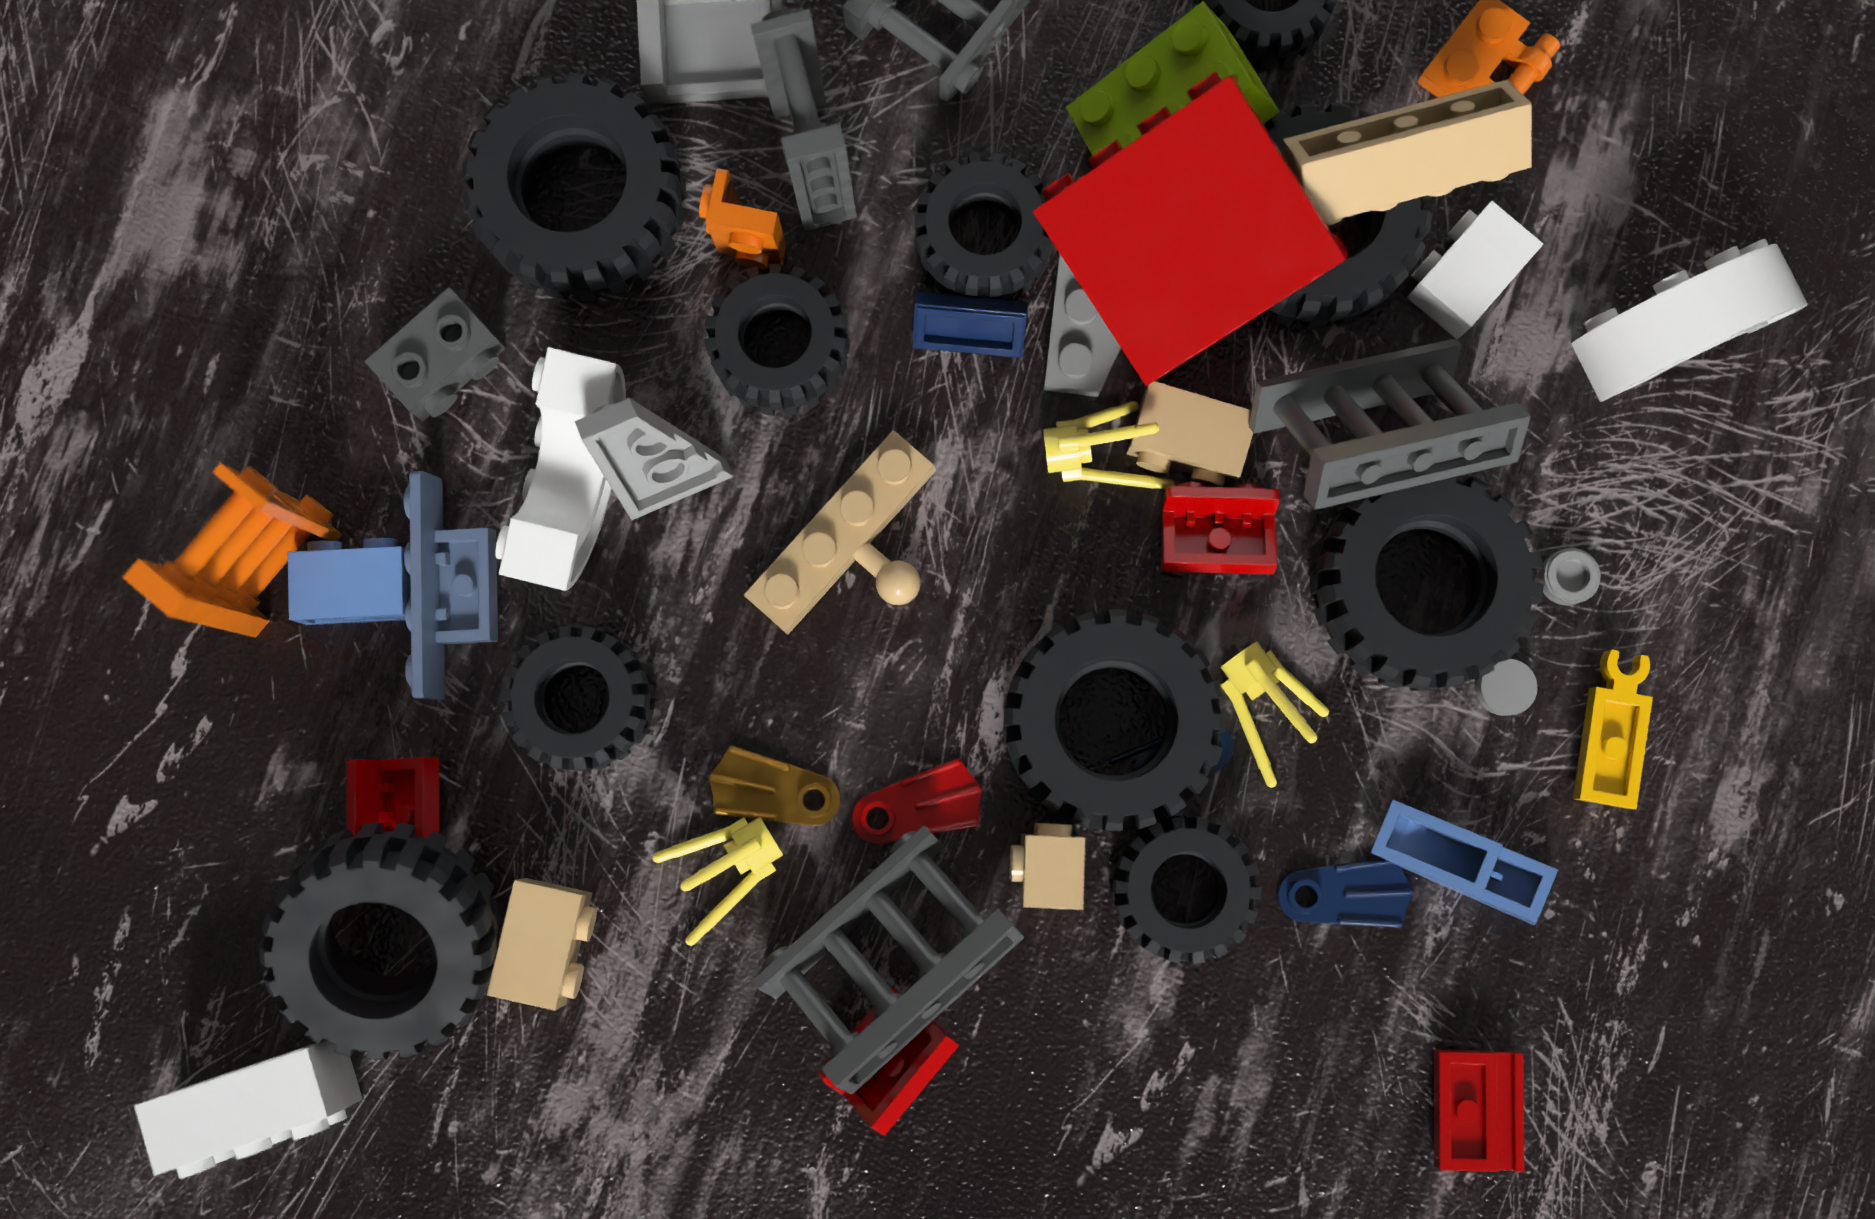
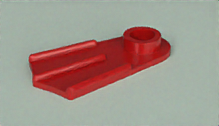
M956 758L864 796L854 808L852 815L853 826L856 833L863 840L872 844L897 841L904 834L910 831L917 832L924 825L933 834L975 827L979 825V805L983 787L968 772L961 759ZM875 807H881L888 813L889 821L883 829H873L867 822L869 811Z

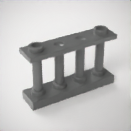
M847 0L843 5L845 28L863 41L873 27L877 30L884 27L944 72L939 78V98L947 104L950 103L958 91L966 94L975 85L983 71L981 62L1030 2V0H1001L991 13L975 0H937L977 30L961 52L956 54L897 10V2L895 0Z
M792 9L773 11L764 16L761 22L750 25L774 119L789 115L792 119L794 127L792 135L781 138L804 232L857 218L847 148L841 125L837 123L827 126L825 122H820L816 108L827 105L809 9L799 12Z
M1451 339L1256 381L1249 428L1255 434L1286 427L1305 449L1311 460L1303 496L1316 510L1518 462L1531 415L1519 403L1483 410L1453 379L1462 344L1457 339ZM1436 394L1456 417L1433 422L1413 398ZM1387 405L1407 428L1383 433L1363 409ZM1337 415L1356 439L1331 444L1312 421Z
M925 825L917 832L910 831L900 837L890 849L891 856L790 947H781L769 955L762 964L761 968L763 971L752 980L758 990L775 999L785 991L790 994L833 1048L831 1051L833 1059L822 1068L823 1072L835 1087L850 1094L858 1090L1025 938L999 909L991 915L987 913L981 915L932 859L945 846ZM914 874L964 930L962 933L964 940L947 955L945 953L937 954L890 899V896ZM871 913L875 915L920 969L918 973L920 980L904 994L901 992L894 994L847 937ZM828 952L834 956L877 1009L874 1014L877 1019L860 1034L858 1032L850 1033L804 976Z

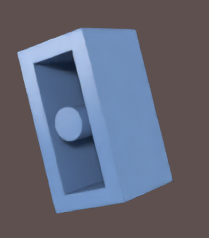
M370 538L363 540V548L342 549V542L312 541L307 543V551L288 552L289 620L305 625L405 620L406 602L411 598V576L408 574L404 562L405 548L398 546V539Z

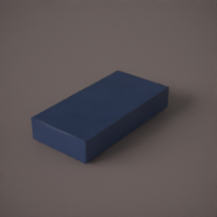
M916 292L912 348L1022 358L1028 302Z

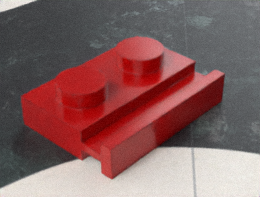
M1434 1049V1166L1440 1171L1498 1172V1170H1512L1524 1172V1069L1522 1053L1518 1051L1493 1052L1485 1050Z

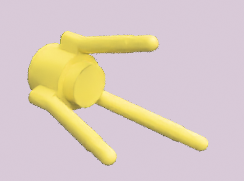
M1136 401L1114 406L1075 420L1056 422L1057 427L1043 429L1048 473L1062 472L1063 482L1086 480L1166 490L1169 486H1176L1175 481L1171 479L1081 467V463L1092 462L1091 445L1155 434L1159 431V425L1153 422L1089 433L1087 428L1136 412L1139 409V404Z
M1257 641L1221 667L1229 679L1220 686L1233 703L1266 785L1273 788L1276 786L1277 780L1243 694L1246 692L1253 701L1267 692L1293 726L1298 729L1309 743L1316 742V733L1277 686V683L1280 680L1319 716L1326 717L1329 714V709L1281 665L1271 650L1266 653Z
M743 817L726 828L673 845L653 854V861L660 863L733 839L724 845L728 852L726 855L681 882L680 887L683 891L693 889L734 864L740 874L745 873L749 869L752 870L686 937L687 945L693 946L760 880L776 871L772 862L783 856L761 817L750 823H747Z

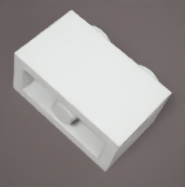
M1493 201L1479 215H1476L1469 209L1447 234L1455 242L1443 256L1433 250L1411 275L1419 284L1407 298L1457 340L1473 326L1543 245L1540 240Z

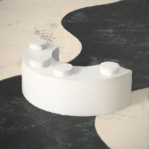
M1762 239L1741 250L1737 246L1732 247L1705 261L1704 265L1707 271L1692 278H1689L1686 270L1680 271L1652 286L1657 294L1656 296L1621 314H1618L1616 308H1612L1586 321L1584 326L1588 333L1572 342L1571 345L1600 402L1646 382L1717 345L1747 332L1750 334L1807 306L1808 303L1778 245H1768L1766 239Z
M548 347L546 358L540 357L538 359L532 379V389L538 392L536 406L541 411V417L538 421L534 438L535 446L540 447L536 469L531 468L526 476L522 495L524 503L518 513L511 518L509 526L504 525L499 533L495 555L497 559L502 560L499 575L566 591L578 580L588 562L599 535L612 490L583 444L574 421L592 414L603 405L616 404L625 400L626 388L624 374L618 364Z

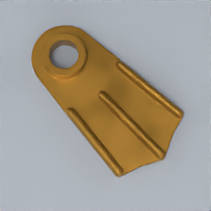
M732 745L728 747L720 763L708 776L713 794L714 813L717 815L749 819L761 817L762 820L819 826L833 819L840 807L839 790L829 778ZM811 789L820 790L825 797L824 806L818 811H811L804 804V796Z

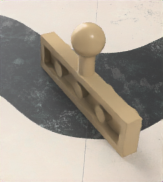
M893 430L748 589L744 596L788 635L856 560L876 578V588L883 600L893 605H903L912 601L920 590L921 582L918 571L908 562L901 560L890 561L871 545V542L936 472L935 465Z

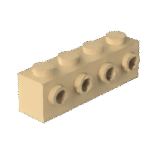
M1508 80L1283 139L1284 158L1327 226L1333 225L1344 217L1370 210H1389L1400 202L1426 195H1445L1456 187L1479 181L1501 180L1507 177L1509 173L1531 168V102Z

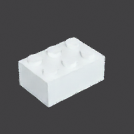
M324 1040L319 1044L315 1043L134 1105L154 1175L176 1168L179 1179L215 1167L216 1163L235 1156L236 1159H241L273 1147V1144L289 1139L292 1136L294 1140L301 1139L330 1128L329 1125L347 1119L345 1108L363 1100L350 1056L334 1052L336 1044Z

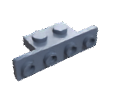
M411 471L409 474L410 487H407L404 492V510L408 519H410V542L405 547L404 562L406 570L411 576V598L407 600L405 606V621L408 629L411 631V655L408 656L406 661L405 674L407 683L412 688L413 698L444 700L445 644L498 642L496 530L491 528L443 530L442 479L424 471Z

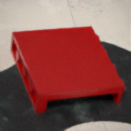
M1217 71L1194 85L1186 91L1192 102L1173 115L1167 106L1152 114L1137 125L1142 134L1140 138L1124 149L1119 141L1115 140L1088 159L1094 168L1092 171L1076 182L1070 173L1066 174L1041 191L1046 202L1032 211L1146 386L1346 260L1349 253L1338 234L1335 233L1333 235L1246 98L1238 85L1240 79L1236 73L1222 80Z

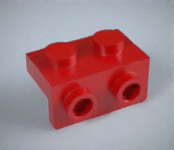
M1185 482L1177 486L1167 487L1160 510L1162 572L1274 575L1278 565L1275 513L1280 503L1279 490L1264 489L1262 486L1253 483H1244L1233 488L1207 487L1200 482Z
M439 758L354 759L347 762V829L352 831L354 837L363 824L381 822L384 825V832H393L397 823L400 822L416 825L415 835L427 839L432 831L439 834Z
M890 987L894 994L900 992L894 987ZM873 1006L853 1032L860 1034L877 1019L874 1015L877 1010L875 1006ZM933 1020L853 1094L835 1087L822 1069L819 1072V1077L826 1085L841 1093L872 1129L885 1136L954 1053L959 1044Z

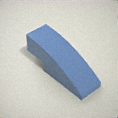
M1392 800L1371 851L1372 854L1532 925H1535L1539 919L1558 872V869L1504 848L1500 843L1395 800Z

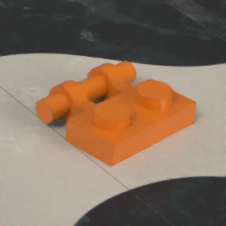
M1479 0L1422 73L1417 83L1437 98L1496 83L1489 77L1500 62L1504 61L1515 69L1508 81L1524 95L1534 81H1541L1552 68L1551 59L1561 45L1554 36L1543 34L1533 47H1527L1518 39L1529 26V21L1500 0Z

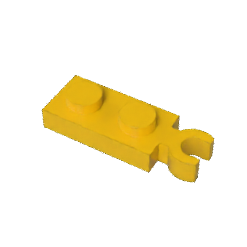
M1609 650L1603 653L1600 660V672L1607 681L1606 688H1589L1573 799L1625 809H1637L1653 699L1651 696L1637 694V687L1649 674L1650 660L1646 655L1634 656L1632 670L1628 675H1625L1619 670L1617 665L1619 651Z

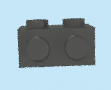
M448 287L364 362L411 413L425 421L430 415L437 417L447 411L457 400L458 395L456 392L472 378L479 380L490 373L499 362L498 355L506 348L456 293Z

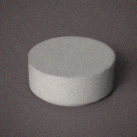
M1566 548L1551 554L1544 560L1543 568L1539 570V583L1544 584L1543 593L1551 601L1566 606L1575 605L1591 598L1597 591L1601 579L1600 569L1596 560L1586 551L1577 548Z
M1509 659L1498 662L1494 665V671L1477 679L1476 693L1482 706L1489 712L1500 716L1515 715L1524 712L1533 704L1537 695V680L1533 671L1526 664L1519 660Z

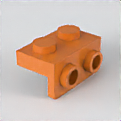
M717 168L713 185L706 183L703 187L699 216L706 219V233L711 235L718 254L734 256L736 263L749 268L757 266L758 269H766L768 263L783 265L787 244L778 213L741 206L729 170Z

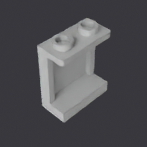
M637 0L641 87L649 105L768 97L750 24L761 22L767 14L784 9L783 0Z

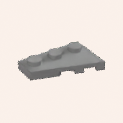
M1059 253L1043 391L1098 397L1121 347Z
M630 398L616 404L603 405L592 414L574 421L583 444L631 520L734 477L726 458Z

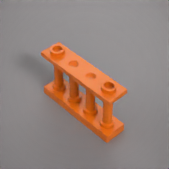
M220 463L213 473L235 490L174 563L167 560L162 566L138 559L124 575L123 579L169 617L256 638L270 622L267 617L256 609L261 603L257 597L288 562V552H296L311 533L328 541H338L342 534L328 523L334 515L306 494L300 501L277 490L274 484L250 466L239 472Z

